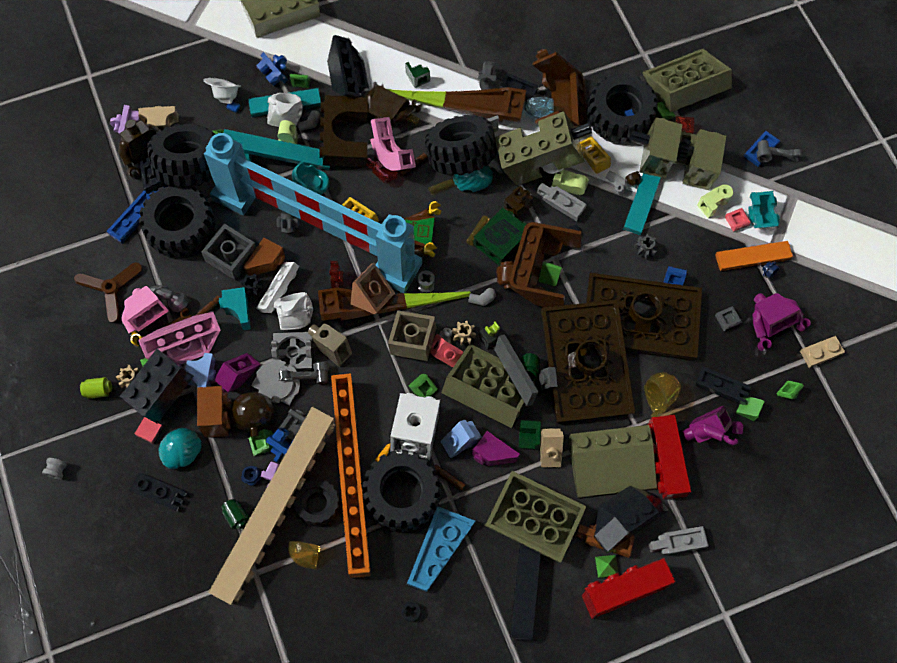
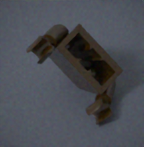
M377 82L373 83V88L366 96L369 113L375 119L390 117L392 126L405 120L413 113L420 112L422 104L416 105V99H413L411 105H409L410 102L406 98L384 88V84L378 85Z
M128 120L125 123L127 129L120 133L121 141L119 142L118 154L124 165L128 167V176L134 178L131 173L132 170L135 169L138 175H140V170L137 167H133L132 163L136 165L140 160L148 157V143L152 136L160 131L161 128L152 124L145 125L143 121L136 123L135 120Z

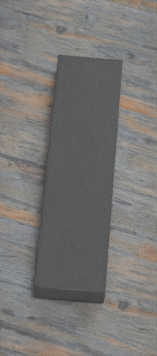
M499 335L494 350L526 406L533 405L538 390L507 337Z

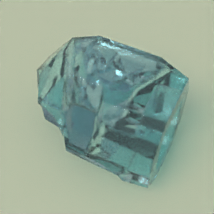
M548 97L530 98L525 102V111L536 119L554 112L553 99Z

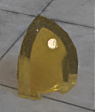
M296 541L289 542L288 552L291 559L302 567L316 569L320 553L319 545Z

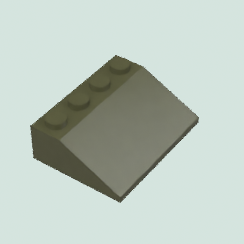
M240 0L256 38L320 17L317 0Z
M704 49L643 72V76L653 88L659 101L670 112L677 111L682 107L692 105L697 101L707 99L712 95L732 88V69Z
M471 344L468 345L448 374L441 392L510 428L514 425L525 404L501 360ZM537 377L534 381H532V382L534 383V385H535V383H536L538 377Z
M649 425L570 434L568 445L577 498L618 494L628 486L641 490L657 488L653 441Z
M511 471L485 526L561 563L586 506Z

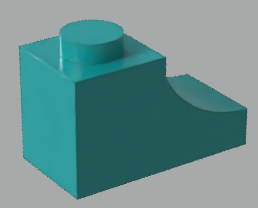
M245 287L222 290V297L219 298L220 308L224 309L226 315L235 316L240 321L243 330H250L249 306Z

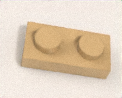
M834 336L803 348L800 353L808 367L811 368L841 356L845 351L837 337Z

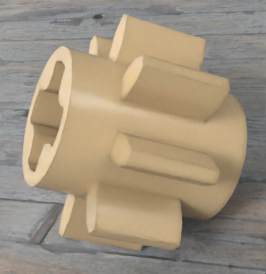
M465 321V323L457 322V328L452 329V333L456 334L453 340H458L461 346L463 343L471 344V338L476 337V333L472 332L475 326H470L468 321Z
M130 365L124 369L120 368V375L116 376L121 381L119 386L121 388L128 387L140 370L138 368L133 370Z

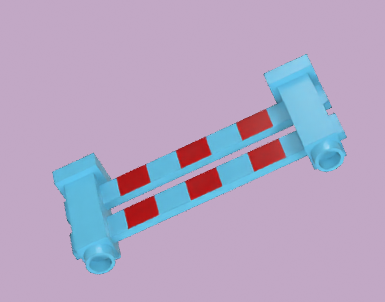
M218 133L211 137L206 146L204 156L215 184L210 192L212 201L244 216L254 199L258 198L377 256L376 266L391 288L401 293H406L422 265V258L414 254L413 225L405 222L400 216L390 214L383 221V224H380L246 160L242 144L232 140L228 134Z

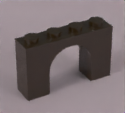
M325 95V102H321V113H324V117L320 119V128H324V132H320V143H323V147H320L319 158H323V165L366 168L367 142L344 141L338 138L332 130L342 122L367 123L368 99L365 97L353 98Z

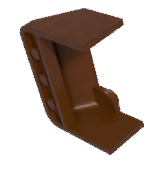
M557 52L533 62V66L543 73L542 83L545 88L551 91L552 113L535 120V124L539 126V120L563 111L575 128L587 124L586 83L583 74Z
M528 223L524 227L510 275L511 289L537 306L552 307L565 305V296L563 294L548 292L546 289L536 286L544 256L558 255L563 245L581 249L582 232L542 223Z

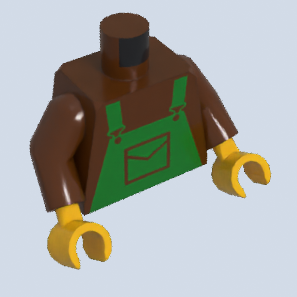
M436 201L431 202L429 208L404 219L405 222L414 226V254L419 257L435 256V253L432 251L437 249L432 243L435 223L433 213L435 215L441 214V210L437 208L441 205Z

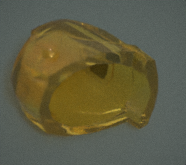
M664 372L655 373L645 383V395L653 412L650 415L651 417L662 415L679 396L681 385L674 375Z

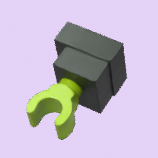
M496 321L494 324H490L480 330L479 337L487 349L495 346L498 336L502 335Z

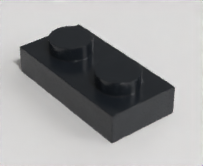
M506 73L500 88L510 87L526 90L525 101L531 103L538 91L539 85Z

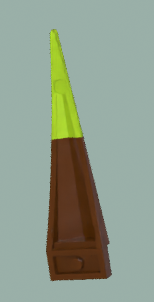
M510 87L469 91L390 90L408 100L416 99L417 102L482 116L488 119L498 115L501 122L507 120L519 123L521 122L526 90Z
M331 288L318 290L322 321L341 318L342 321L374 314L351 305V289ZM471 292L395 293L376 314L469 297Z

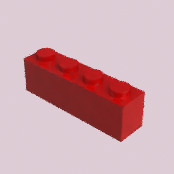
M675 415L652 417L647 425L650 426L656 461L655 472L658 474L660 481L658 482V491L662 494L663 499L687 497L691 493L676 417Z

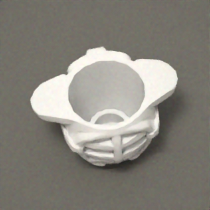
M277 93L268 98L269 112L267 124L279 127L281 121L288 120L297 125L303 110L301 98L289 93Z
M300 292L287 295L274 302L281 330L301 329L311 322L313 306L307 293Z

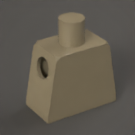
M314 324L309 328L308 334L312 336L316 348L337 366L340 367L352 354L347 338L329 325L323 324L319 328Z

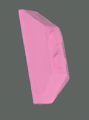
M214 312L192 316L160 328L138 341L146 359H149L155 350L158 349L181 365L186 363L187 360L191 361L204 356V353H210L221 330Z

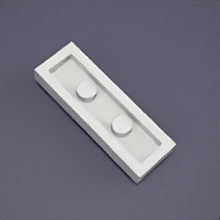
M295 262L283 263L256 307L261 313H272L276 309L274 308V302L286 293L287 286L296 276L299 266Z

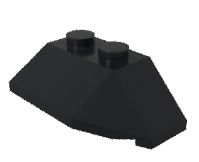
M334 35L327 59L332 91L348 97H362L369 90L364 60L352 45L350 38Z
M628 486L598 507L594 538L605 552L608 553L669 510L656 494Z

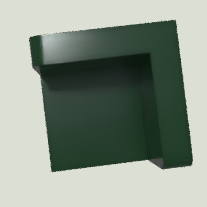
M409 62L405 63V73L414 88L430 82V70L428 67L423 68L422 65L411 67Z
M521 420L519 426V449H539L540 421Z

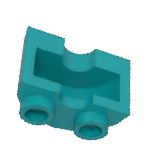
M773 191L752 192L749 197L752 201V206H748L750 222L755 223L754 228L777 227L780 223V218L774 212V208L777 206V199L774 197Z

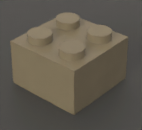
M397 310L388 341L390 355L428 361L437 329L435 317Z

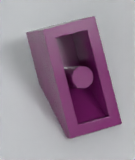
M248 353L224 362L215 381L224 390L230 392L241 387L261 364Z
M486 431L474 447L472 453L473 458L479 464H486L487 466L514 463L520 455L488 431Z

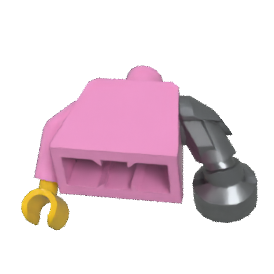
M164 285L151 286L150 288L145 286L142 289H134L132 296L124 301L125 309L122 315V322L128 333L132 335L131 343L139 346L137 339H141L144 336L138 334L137 331L139 332L169 311L159 299H167L168 306L172 311L180 312L188 305L187 297L183 293H173V290L168 289L169 287Z

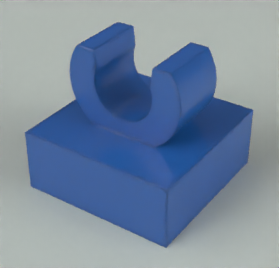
M668 266L663 283L683 285L687 270Z

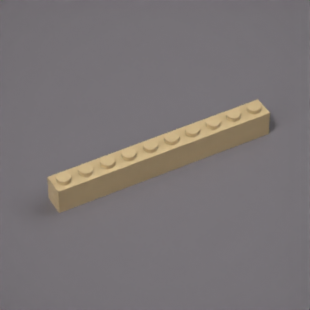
M313 407L310 409L209 591L210 594L230 605L234 604L235 601L239 602L244 593L241 590L245 582L249 583L255 573L252 571L256 563L260 564L265 555L262 552L266 544L270 545L275 537L273 533L275 527H280L285 519L283 513L286 507L290 508L296 498L293 496L296 489L300 490L306 480L303 476L306 471L310 472L316 462L313 458L317 452L321 453L326 444L323 442L326 435L330 436L334 430V418Z

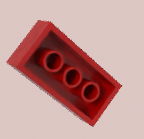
M665 558L641 568L638 565L630 567L621 576L619 573L610 575L604 580V583H600L599 580L595 581L585 588L586 591L582 594V598L591 619L667 589L675 583V580Z

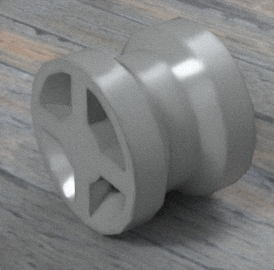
M47 458V467L43 469L42 474L53 479L62 480V471L66 468L67 463L55 458Z

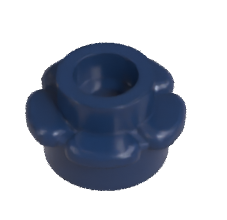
M768 262L763 267L764 277L767 276L770 279L778 272L780 267L776 265L777 262Z
M248 466L243 469L241 479L243 483L252 486L261 479V473L256 466Z

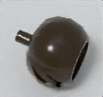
M262 393L242 394L231 405V422L238 429L250 432L251 439L259 438L258 431L270 425L273 420L274 406L272 401Z

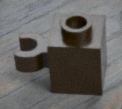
M518 186L505 198L503 208L511 211L518 219L532 207L533 197L528 190Z

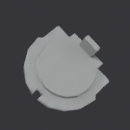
M280 360L270 361L262 365L256 372L257 376L251 386L258 389V393L264 394L269 399L277 403L281 401L290 406L295 395H298L300 379L279 381L278 373L283 370L297 372L296 369L290 364L288 367L285 366L286 362Z

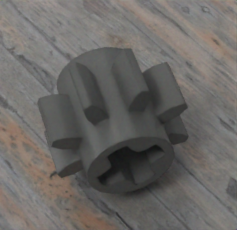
M281 212V217L276 218L277 227H281L282 232H295V227L298 228L300 226V219L287 212Z
M647 234L644 238H638V243L634 247L638 249V256H644L645 259L650 255L655 256V250L659 247V244H655V237L652 238Z

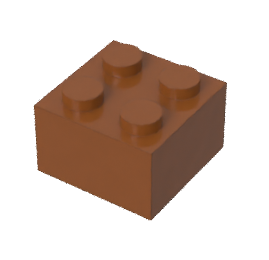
M222 386L197 387V427L204 437L229 436V429H232V422L230 417H228V411L231 410L232 402L231 399H228V393L224 391Z

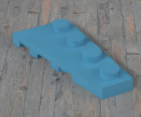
M437 506L407 585L427 592L475 524V521Z

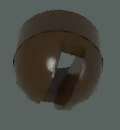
M638 171L630 173L625 177L627 183L633 187L641 182V176Z

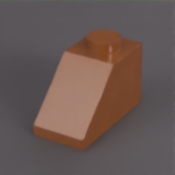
M263 237L244 265L245 273L248 276H253V274L258 275L274 271L278 265L284 262L285 254L283 247Z

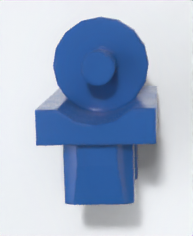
M263 52L260 55L262 60L257 64V67L263 74L267 73L270 69L272 70L266 76L267 80L273 86L279 81L283 83L288 81L280 70L287 68V58L283 55H274V61H272Z
M280 427L265 441L273 446L271 452L276 455L274 458L276 463L281 459L283 460L292 444L286 441L289 431L283 427Z

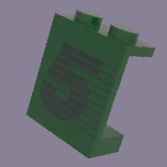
M502 208L474 236L473 246L500 266V263L506 262V256L520 243L524 227L527 224L518 220L511 211Z

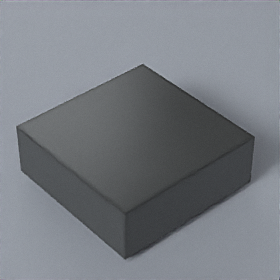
M733 306L715 315L723 331H727L742 323Z

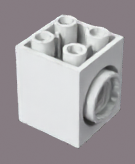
M400 393L391 432V451L396 450L397 454H401L402 450H408V454L413 455L416 452L420 454L421 459L425 457L430 460L439 418L440 400H436L433 397H419L412 393Z

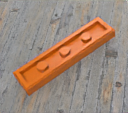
M788 241L720 251L715 254L720 271L762 265L768 262L786 261L793 258Z

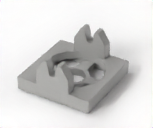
M308 332L273 333V340L271 342L273 361H281L279 356H286L290 359V365L296 371L312 370V336ZM290 339V346L286 349L278 350L284 341ZM296 339L303 341L306 349H300L296 345ZM289 349H298V355L290 357L288 355ZM300 355H306L302 362L296 364V359Z

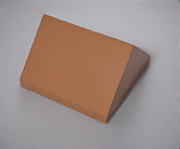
M372 263L352 283L351 305L376 314L395 294L375 263Z

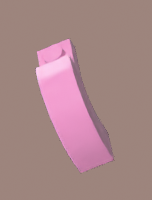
M390 117L371 120L374 138L370 139L371 145L380 163L393 171L416 167L413 149L401 150L396 145Z

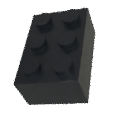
M156 349L120 397L142 416L158 424L194 375L171 357Z

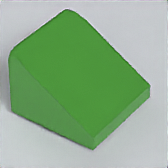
M290 74L292 87L309 88L310 76Z
M662 102L657 103L656 118L669 120L675 117L674 112H670Z
M543 262L539 282L556 286L562 267Z
M421 374L409 385V388L417 396L424 398L430 397L438 390L426 374Z
M752 397L744 398L747 400L746 405L739 404L736 413L755 421L764 401Z
M263 429L259 431V438L257 439L248 438L254 456L269 452L273 448V446L265 442L273 434L271 430Z

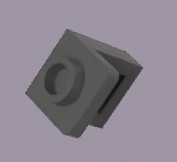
M548 367L539 371L540 390H552V388L557 387L555 367Z
M290 409L288 416L280 426L289 431L287 438L291 441L294 440L306 417L298 409L296 411Z

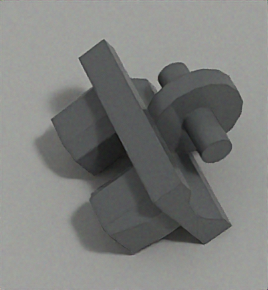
M484 61L483 70H479V86L482 90L494 87L497 72L493 71L494 62Z

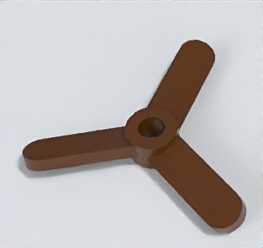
M134 262L112 279L101 280L85 274H77L74 277V281L76 284L104 292L108 320L116 323L120 318L117 298L119 288L139 274L142 267L139 263Z

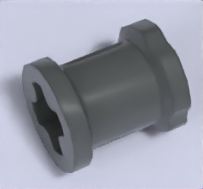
M424 270L418 275V288L422 293H430L434 290L435 276L431 271Z

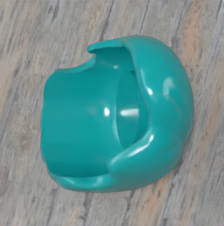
M301 162L292 171V182L319 195L327 191L329 178L325 172L316 169L314 165L305 166L304 162Z
M489 165L483 166V169L475 170L470 174H454L453 180L459 190L476 192L487 188L491 184L493 172Z
M179 428L168 433L159 446V458L163 465L169 469H177L191 464L202 448L198 434L188 428Z

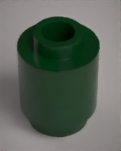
M527 353L521 357V363L531 380L534 381L539 375L540 358L536 354Z
M235 498L225 502L221 506L222 514L230 527L237 530L245 528L250 517L241 503Z

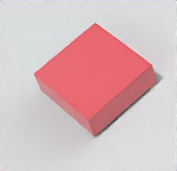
M743 208L725 215L733 232L751 224Z
M144 417L135 435L154 444L163 426Z

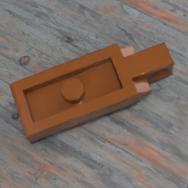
M596 524L595 526L589 525V527L578 526L576 537L584 539L585 543L603 549L594 538ZM630 537L610 552L629 558L635 537Z

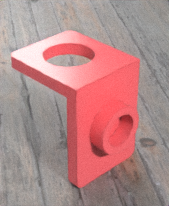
M437 334L433 340L430 353L437 359L454 367L463 351ZM439 341L438 346L434 349L435 344Z

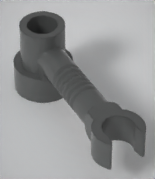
M766 140L758 142L757 160L759 162L770 161L772 155L788 157V159L794 162L799 161L798 156L803 157L801 149L785 150L769 147V142Z
M314 363V371L312 372L283 370L278 373L279 381L316 379L317 384L328 383L329 363Z

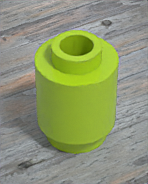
M106 377L86 379L85 382L80 384L81 395L88 399L108 397L109 392H112V383Z

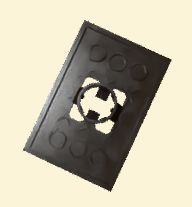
M590 272L586 303L618 300L625 351L696 360L698 357L702 288ZM632 299L630 307L627 308L626 300ZM638 301L652 302L657 310L654 315L648 314L647 318H644L635 311L634 304ZM624 320L636 322L635 329L624 328ZM654 323L659 326L658 333L649 332L651 324Z
M618 300L541 308L548 366L556 368L557 387L552 388L556 423L635 414ZM569 345H579L575 352L568 354ZM593 345L597 350L601 351L602 363L594 369L592 366L583 367L578 357L579 350L581 356L591 355L590 348ZM605 365L607 376L597 377L595 373ZM577 367L580 371L584 372V378L573 379L571 369Z

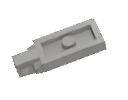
M541 183L538 187L537 194L542 196L547 204L575 221L578 220L587 206L584 202L558 186L548 187Z
M703 526L667 532L658 536V541H652L649 544L650 552L662 550V554L668 555L709 547Z

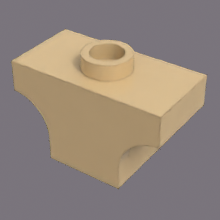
M175 106L139 108L141 121L144 124L155 125L161 128L162 131L164 128L178 122V113Z
M541 429V467H561L564 437L560 429Z

